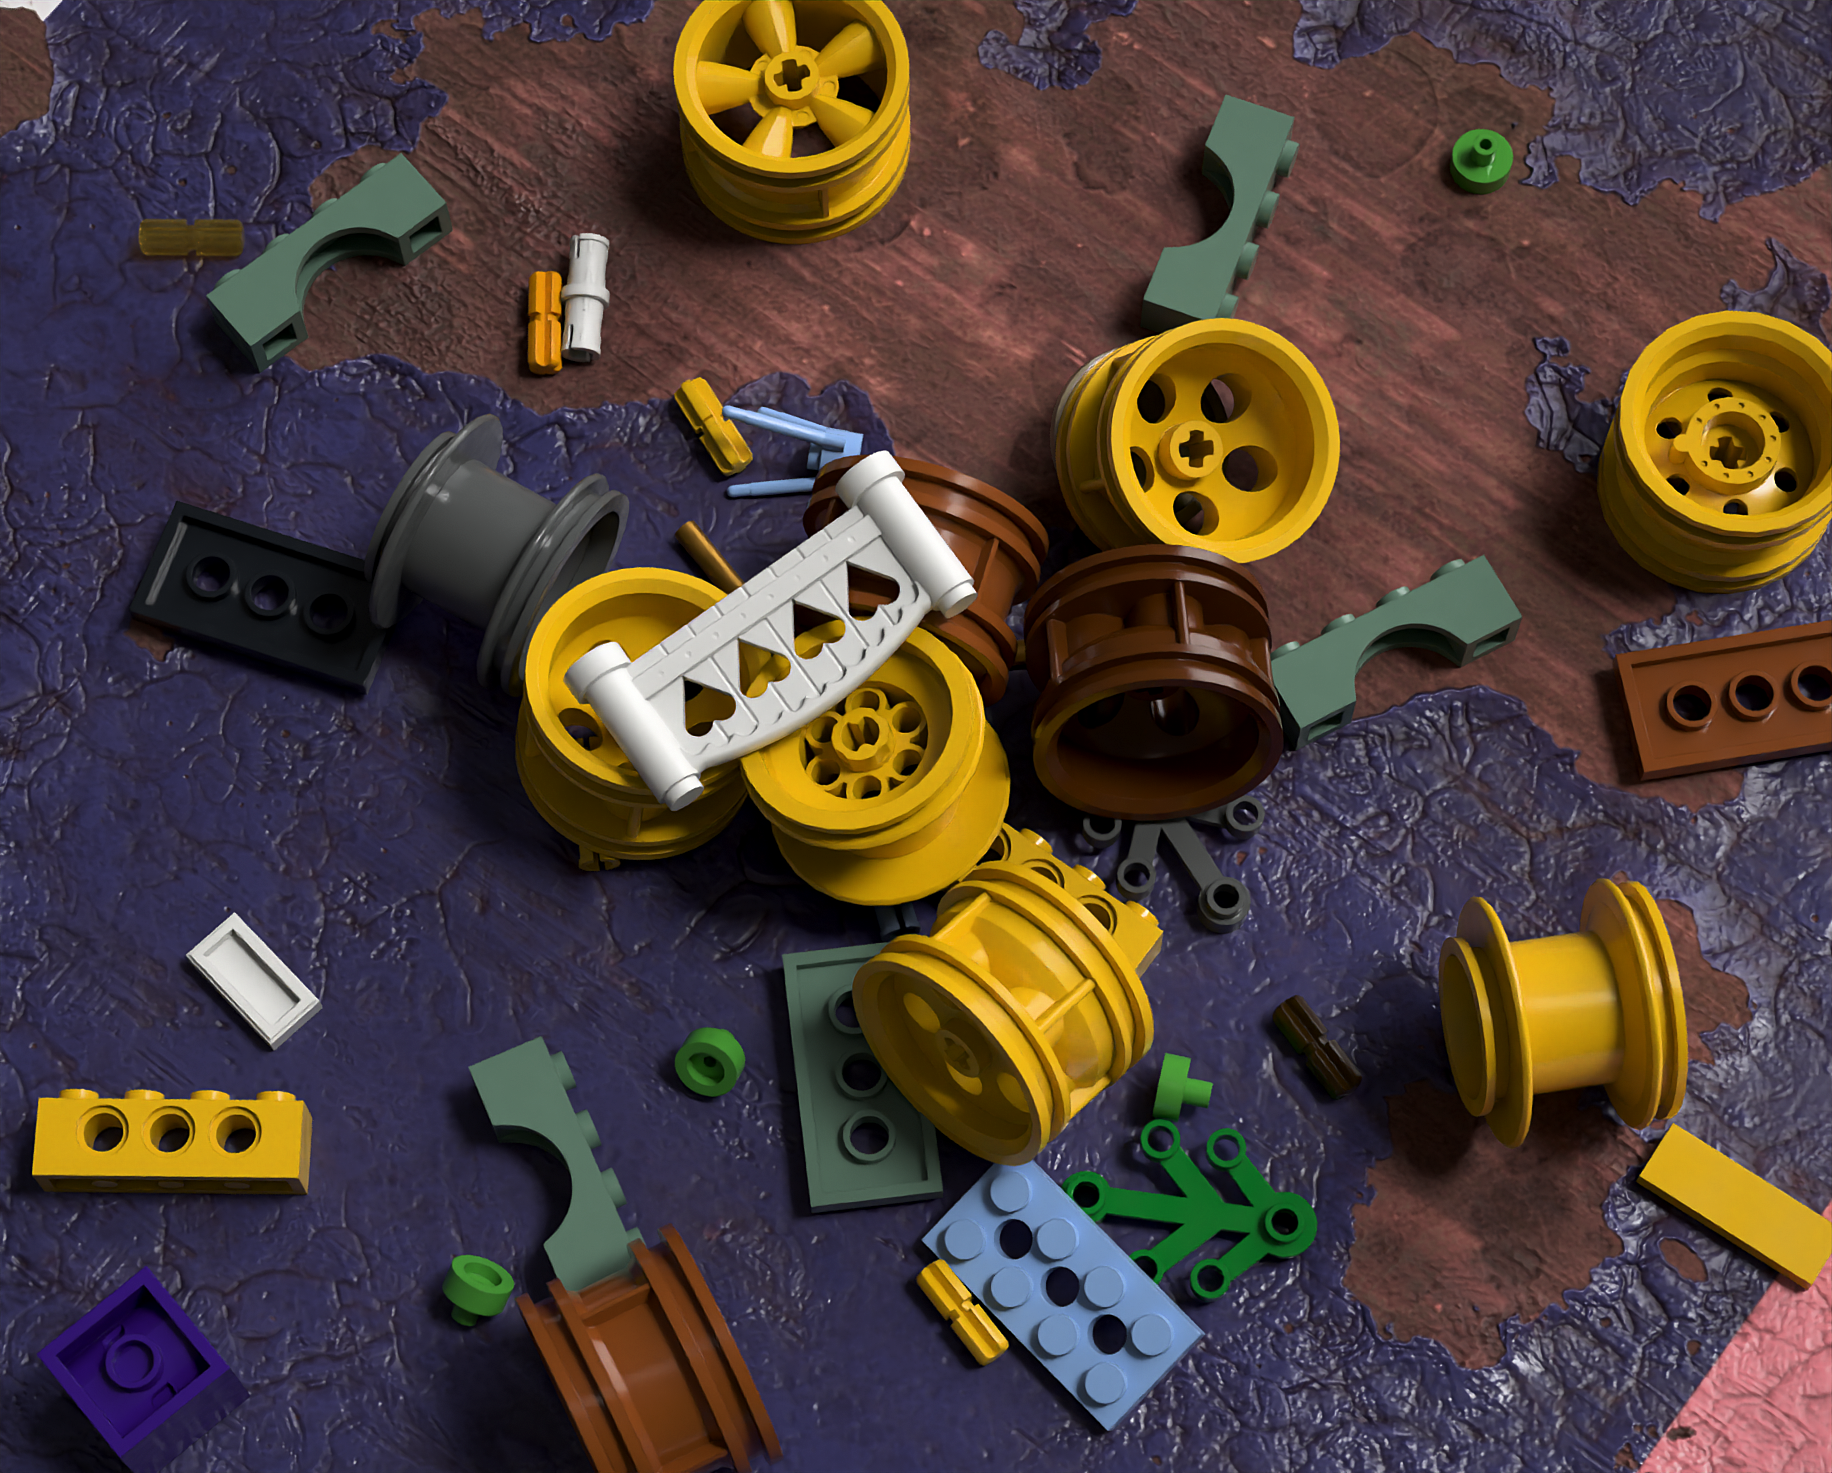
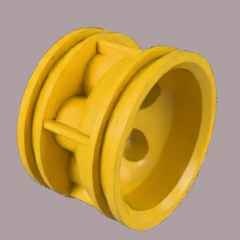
M1229 318L1204 319L1191 322L1159 335L1127 344L1108 353L1097 361L1074 387L1062 411L1056 438L1057 475L1066 505L1081 530L1100 550L1104 552L1116 548L1145 544L1183 545L1212 551L1238 564L1260 560L1281 551L1300 538L1311 527L1331 494L1340 457V435L1335 407L1323 379L1313 364L1297 347L1276 332L1252 322ZM1213 379L1225 383L1231 390L1234 398L1233 412L1224 423H1215L1208 420L1201 410L1202 394ZM1147 380L1157 384L1165 398L1164 412L1155 423H1149L1142 418L1137 404L1138 396ZM1179 444L1180 447H1189L1190 460L1189 457H1180ZM1234 449L1247 452L1256 462L1258 477L1255 486L1249 492L1235 488L1223 475L1222 463L1225 457ZM1130 451L1136 453L1143 460L1146 467V481L1142 488L1133 468ZM1180 493L1192 495L1203 508L1204 523L1196 535L1185 530L1175 517L1173 504L1176 496Z
M653 567L619 569L590 578L569 590L551 606L538 624L530 641L526 658L523 697L519 709L515 738V758L522 785L536 810L554 829L572 842L588 850L620 859L654 860L667 858L693 850L710 841L732 822L748 798L749 793L741 775L739 758L701 772L699 781L703 785L704 790L700 796L684 808L671 811L666 803L661 804L658 802L589 703L579 704L563 681L567 670L578 659L605 643L617 642L630 661L634 662L728 595L714 585L689 574L669 569ZM740 642V690L746 696L759 671L772 657L768 651ZM702 686L703 690L696 697L685 702L686 731L692 736H704L711 730L714 720L722 721L730 718L736 709V702L731 696ZM580 725L591 729L598 736L601 744L600 747L595 750H585L573 739L565 727Z
M988 861L974 868L961 883L952 887L942 897L929 937L905 934L891 940L879 954L869 959L857 971L852 986L856 1016L866 1041L884 1071L906 1099L932 1122L939 1131L964 1149L988 1161L1007 1166L1023 1165L1035 1158L1045 1148L1047 1143L1053 1141L1065 1130L1068 1122L1103 1089L1115 1084L1125 1075L1129 1068H1132L1148 1053L1154 1037L1153 1016L1144 987L1127 956L1106 928L1077 899L1059 885L1032 869L1007 861Z

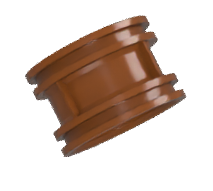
M854 455L835 459L825 464L818 471L812 488V497L807 503L803 516V527L808 538L849 510L835 491L836 485L849 469L870 455ZM892 456L905 473L902 484L973 578L974 584L972 587L978 594L975 601L969 607L951 618H945L940 610L934 611L932 609L925 614L917 627L928 631L959 657L975 680L982 696L983 707L991 706L997 703L1006 691L1009 681V670L1014 664L1018 651L1017 639L1013 631L1006 624L1011 606L1025 602L1036 591L1040 579V568L1046 559L1049 549L1047 532L1040 521L1027 508L985 482L936 464ZM848 566L849 613L852 617L874 616L878 604L888 605L896 601L900 594V586L896 582L854 566ZM794 604V639L808 630L839 619L799 604Z
M671 1223L657 1229L661 1243L649 1249L646 1248L640 1238L627 1243L626 1246L630 1256L627 1266L578 1291L566 1290L559 1277L545 1283L550 1297L536 1304H533L528 1293L514 1298L548 1376L595 1473H710L721 1467L731 1468L733 1473H752L749 1461L760 1455H763L770 1466L784 1459L771 1420L734 1338L688 1248Z

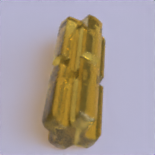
M145 219L140 223L138 240L141 251L145 255H189V250H196V256H238L244 250L245 230L242 222L237 219H196L194 225H188L187 219Z

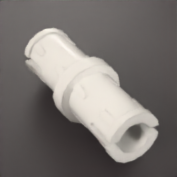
M581 233L580 237L573 235L570 238L569 275L567 285L561 289L560 301L565 307L561 355L566 359L577 362H590V358L596 361L600 358L603 310L609 307L610 293L605 288L606 263L610 243L606 237L592 233Z

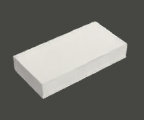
M235 912L186 954L188 961L273 1051L323 1008L313 993Z

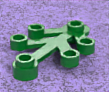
M1164 1119L1153 1120L1144 1127L1140 1138V1148L1147 1159L1161 1165L1185 1197L1112 1188L1101 1175L1091 1171H1081L1072 1174L1061 1187L1073 1201V1194L1079 1187L1089 1186L1096 1190L1099 1196L1098 1202L1089 1208L1079 1207L1097 1225L1101 1224L1108 1215L1182 1225L1151 1250L1141 1249L1129 1255L1134 1262L1147 1260L1155 1266L1156 1276L1152 1281L1157 1286L1160 1285L1163 1274L1220 1231L1249 1234L1219 1260L1212 1258L1204 1259L1198 1262L1192 1269L1189 1279L1190 1289L1198 1299L1205 1302H1215L1224 1297L1230 1283L1266 1255L1279 1259H1289L1301 1255L1310 1247L1317 1232V1218L1312 1206L1303 1197L1295 1193L1275 1192L1246 1156V1142L1243 1136L1230 1128L1219 1129L1209 1137L1205 1150L1206 1158L1209 1164L1216 1170L1227 1171L1251 1206L1224 1203L1180 1147V1133L1177 1127ZM1155 1131L1167 1132L1172 1138L1173 1145L1164 1152L1155 1151L1148 1144V1136ZM1227 1139L1236 1144L1238 1155L1234 1159L1224 1161L1215 1155L1213 1146L1220 1140ZM1279 1213H1287L1295 1219L1297 1228L1289 1235L1279 1234L1272 1226V1218ZM1206 1269L1217 1271L1222 1277V1286L1213 1292L1203 1290L1197 1281V1276L1200 1272Z

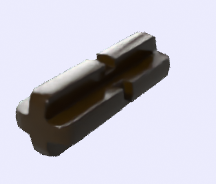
M1295 995L1282 1002L1273 1011L1274 1023L1299 1055L1306 1054L1308 1061L1305 1064L1330 1097L1339 1100L1357 1089L1362 1081L1361 1073L1335 1039L1329 1041L1326 1038V1034L1329 1031L1305 999L1300 995Z

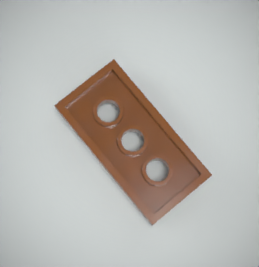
M1832 620L1616 654L1612 666L1640 781L1832 750ZM1809 674L1822 677L1830 686L1831 696L1822 701H1814L1805 697L1798 687V679ZM1747 684L1760 687L1768 696L1769 706L1760 711L1744 708L1736 698V689ZM1684 694L1694 695L1704 702L1707 708V716L1697 721L1686 720L1675 711L1673 700Z

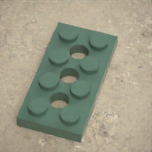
M889 942L782 954L812 1213L943 1198L935 1125L919 1112L892 1082L872 1052L861 1027H847L835 1015L838 1006L843 1001L853 998L852 986L857 971L869 959L879 954ZM858 1060L870 1061L879 1068L881 1072L880 1080L871 1089L864 1091L855 1090L849 1087L843 1079V1073L847 1066ZM865 1123H875L882 1126L889 1136L887 1145L875 1154L859 1152L850 1141L853 1131L858 1126Z

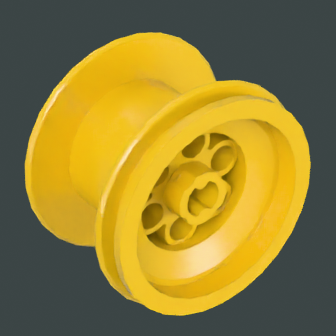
M855 616L853 618L865 621L873 616ZM835 620L802 633L794 639L796 655L802 659L815 658L820 654L823 643H835L844 636L845 624L841 620ZM916 627L901 646L875 673L834 707L795 732L763 748L739 757L741 775L750 798L764 817L771 822L772 832L780 852L794 872L815 890L836 900L862 906H894L923 899L947 888L967 874L987 853L1001 830L1009 806L1011 778L1007 755L997 733L985 719L982 696L971 672L955 653L928 631L920 627ZM775 654L761 668L749 687L746 697H759L766 691L769 681L779 682L784 680L791 670L789 660ZM918 764V767L911 775H901L906 767ZM870 791H881L876 797L862 799Z
M1597 879L1591 884L1585 895L1579 932L1513 942L1508 941L1499 917L1486 900L1482 897L1474 896L1464 904L1459 916L1457 934L1454 937H1448L1444 941L1440 953L1439 998L1443 1032L1453 1077L1465 1107L1473 1116H1485L1494 1136L1502 1145L1515 1149L1523 1143L1529 1131L1532 1101L1535 1094L1604 1085L1619 1117L1629 1127L1636 1130H1643L1649 1126L1653 1118L1665 1120L1677 1115L1683 1103L1688 1073V1041L1683 994L1677 963L1664 920L1654 899L1638 881L1621 882L1616 886L1609 879Z

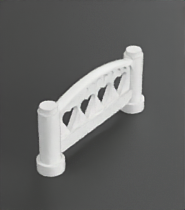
M879 451L864 458L849 469L839 480L835 491L849 510L634 662L630 661L617 642H609L583 655L565 673L563 681L578 703H589L658 802L661 804L666 803L671 811L684 808L700 796L704 790L703 785L699 781L700 773L707 768L742 757L795 732L846 698L889 659L918 626L925 614L932 609L934 611L940 610L945 618H951L964 611L977 598L978 594L972 587L974 584L973 578L902 484L905 473L888 451ZM851 565L896 582L900 586V594L896 601L888 605L878 604L875 615L868 620L859 621L854 619L849 613L848 566ZM794 604H799L841 620L845 624L844 636L835 643H823L820 654L815 658H800L795 653ZM743 642L786 658L791 664L789 675L779 682L769 681L766 691L759 697L749 698L744 696L740 690L739 643ZM688 680L731 696L736 702L734 714L726 720H714L711 730L704 736L696 737L690 735L685 727V681Z

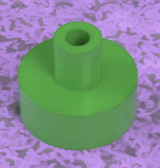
M1476 129L1463 134L1453 148L1450 160L1452 178L1462 189L1474 194H1489L1500 189L1506 183L1513 162L1511 146L1503 136L1491 130Z
M711 1027L692 1031L686 1037L675 1057V1069L681 1081L694 1092L705 1096H721L728 1093L736 1084L745 1067L744 1051L734 1036L727 1030Z
M1165 1053L1152 1114L1153 1118L1178 1123L1182 1103L1208 1109L1213 1083L1187 1077L1191 1058Z
M474 1255L455 1257L442 1283L443 1292L455 1304L451 1316L455 1321L466 1326L475 1325L479 1315L494 1316L502 1313L514 1288V1280L504 1268L493 1261Z

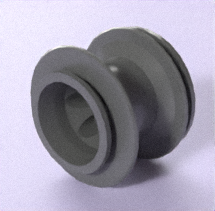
M489 413L476 417L457 434L451 431L440 434L414 460L393 492L375 528L365 558L364 577L368 583L372 584L368 606L370 620L376 628L385 629L399 623L425 599L485 633L476 665L477 680L480 686L491 689L500 685L506 694L512 697H519L523 695L524 672L530 641L538 624L551 606L569 590L590 578L609 572L626 528L629 515V500L625 494L617 490L609 491L606 477L599 473L583 478L571 488L558 504L496 471L503 443V428L499 417Z

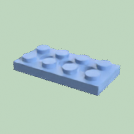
M1033 1160L1018 1166L994 1163L922 1239L939 1259L946 1261L956 1276L1107 1431L1114 1430L1205 1335ZM1013 1220H1020L1027 1224L1033 1236L1031 1249L1025 1256L1019 1259L1008 1257L1001 1249L999 1242L1003 1227ZM1059 1267H1066L1076 1274L1080 1285L1077 1298L1070 1305L1064 1307L1054 1304L1046 1292L1048 1276ZM1108 1314L1118 1317L1124 1323L1127 1331L1124 1346L1120 1351L1111 1355L1100 1351L1096 1347L1092 1336L1095 1323L1101 1317Z

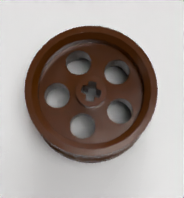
M1171 544L1135 545L1100 552L1072 563L1050 577L1034 593L1026 607L1023 618L1026 668L1032 682L1041 692L1031 715L1034 768L1037 776L1050 793L1066 804L1094 815L1122 820H1165L1191 816L1226 805L1255 789L1271 774L1282 755L1284 740L1280 719V703L1274 687L1270 657L1272 636L1269 624V611L1266 595L1261 584L1246 568L1223 555L1196 547Z

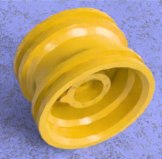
M1726 310L1698 315L1670 327L1645 347L1629 371L1598 461L1597 493L1606 523L1619 545L1641 567L1668 583L1696 592L1733 594L1760 589L1784 578L1810 556L1832 519V352L1816 337L1788 321L1759 312ZM1708 394L1728 395L1729 397L1709 401ZM1772 416H1776L1788 430L1779 433L1778 426ZM1665 422L1676 437L1672 439L1663 438L1657 433L1656 428ZM1683 479L1687 482L1689 489L1684 496L1673 488L1679 487ZM1795 480L1796 489L1792 492H1785L1778 488L1775 482ZM1738 503L1737 514L1723 513V508L1727 504Z

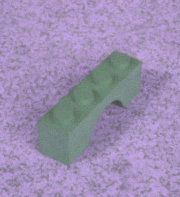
M1225 95L1205 144L1202 174L1221 191L1228 204L1230 215L1217 232L1199 243L1182 247L1163 248L1143 298L1140 327L1163 333L1204 319H1234L1239 297L1232 295L1238 277L1248 280L1251 276L1260 245L1254 244L1252 241L1258 226L1269 229L1280 198V194L1272 192L1278 175L1289 178L1298 155L1300 143L1291 141L1295 117Z
M402 153L388 163H379L373 166L362 176L359 184L339 199L332 198L322 203L314 211L311 219L291 234L277 236L265 247L261 256L243 269L232 270L218 280L213 291L206 295L216 324L257 371L261 373L308 338L304 322V303L311 285L323 271L341 260L362 255L380 256L406 266L453 231L447 203Z
M1485 555L1466 564L1462 559L1451 561L1435 571L1430 577V582L1412 591L1407 586L1397 588L1383 596L1376 603V609L1358 618H1355L1353 614L1343 615L1326 625L1322 629L1320 637L1302 646L1297 641L1287 643L1270 654L1274 687L1280 703L1282 728L1295 751L1351 723L1356 704L1354 680L1366 663L1377 655L1395 648L1417 647L1443 655L1461 668L1515 641L1522 615Z
M542 1036L469 1066L473 1082L499 1143H525L539 1147L557 1158L572 1178V1198L567 1215L556 1232L543 1244L556 1278L559 1277L566 1290L578 1291L625 1268L630 1261L626 1244L638 1238L644 1244L645 1242L638 1227L628 1231L624 1229L616 1209L627 1204L625 1196L612 1167L600 1172L591 1150L602 1144L588 1110L585 1109L575 1113L566 1091L577 1086L563 1052L560 1051L550 1055Z

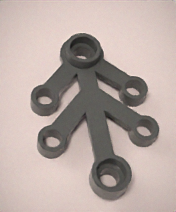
M1244 795L1216 809L1191 816L1165 820L1137 821L1128 858L1120 864L1117 871L1116 887L1118 892L1123 897L1134 901L1142 900L1151 894L1156 880V871L1152 864L1161 831L1201 891L1197 902V915L1200 922L1207 929L1216 933L1226 934L1236 931L1244 924L1251 904L1249 892L1237 879L1222 875L1187 820L1227 829L1236 838L1249 839L1257 835L1262 827L1265 817L1262 804L1256 798ZM1240 809L1248 810L1254 815L1256 821L1250 825H1241L1236 822L1233 813ZM1086 812L1082 823L1083 838L1093 847H1110L1119 838L1122 821L1121 819L1108 818ZM1103 818L1112 824L1113 830L1108 834H1098L1091 829L1090 823L1095 819ZM1137 870L1146 876L1148 882L1143 886L1134 887L1126 882L1124 875L1129 871ZM1219 892H1228L1234 896L1237 904L1232 908H1221L1215 903L1213 896Z

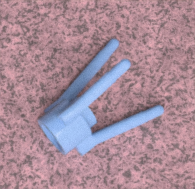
M729 405L722 408V415L726 418L810 442L807 469L819 471L825 464L835 459L861 454L863 434L828 428L766 407L759 408L757 412ZM816 477L731 485L727 489V494L734 498L812 491Z

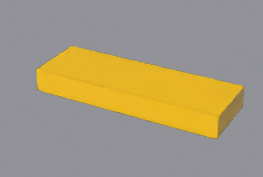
M1674 1123L1636 1180L1643 1187L1806 1290L1812 1286L1832 1254V1222Z

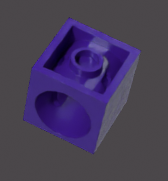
M147 1266L142 1268L37 1353V1356L133 1473H158L251 1397L231 1368Z

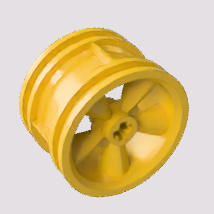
M703 0L695 9L679 37L674 56L673 73L677 108L680 116L683 160L689 180L706 207L720 220L739 232L753 238L780 244H809L830 240L855 230L880 212L898 189L905 174L910 154L908 49L898 22L883 1ZM753 66L750 71L745 70V69H747V68ZM854 75L859 76L879 99L881 104L877 112L875 113L846 100L838 99V79ZM750 102L753 110L763 119L741 146L716 127L708 115ZM817 122L824 134L836 147L816 155L791 158L793 130L802 129Z

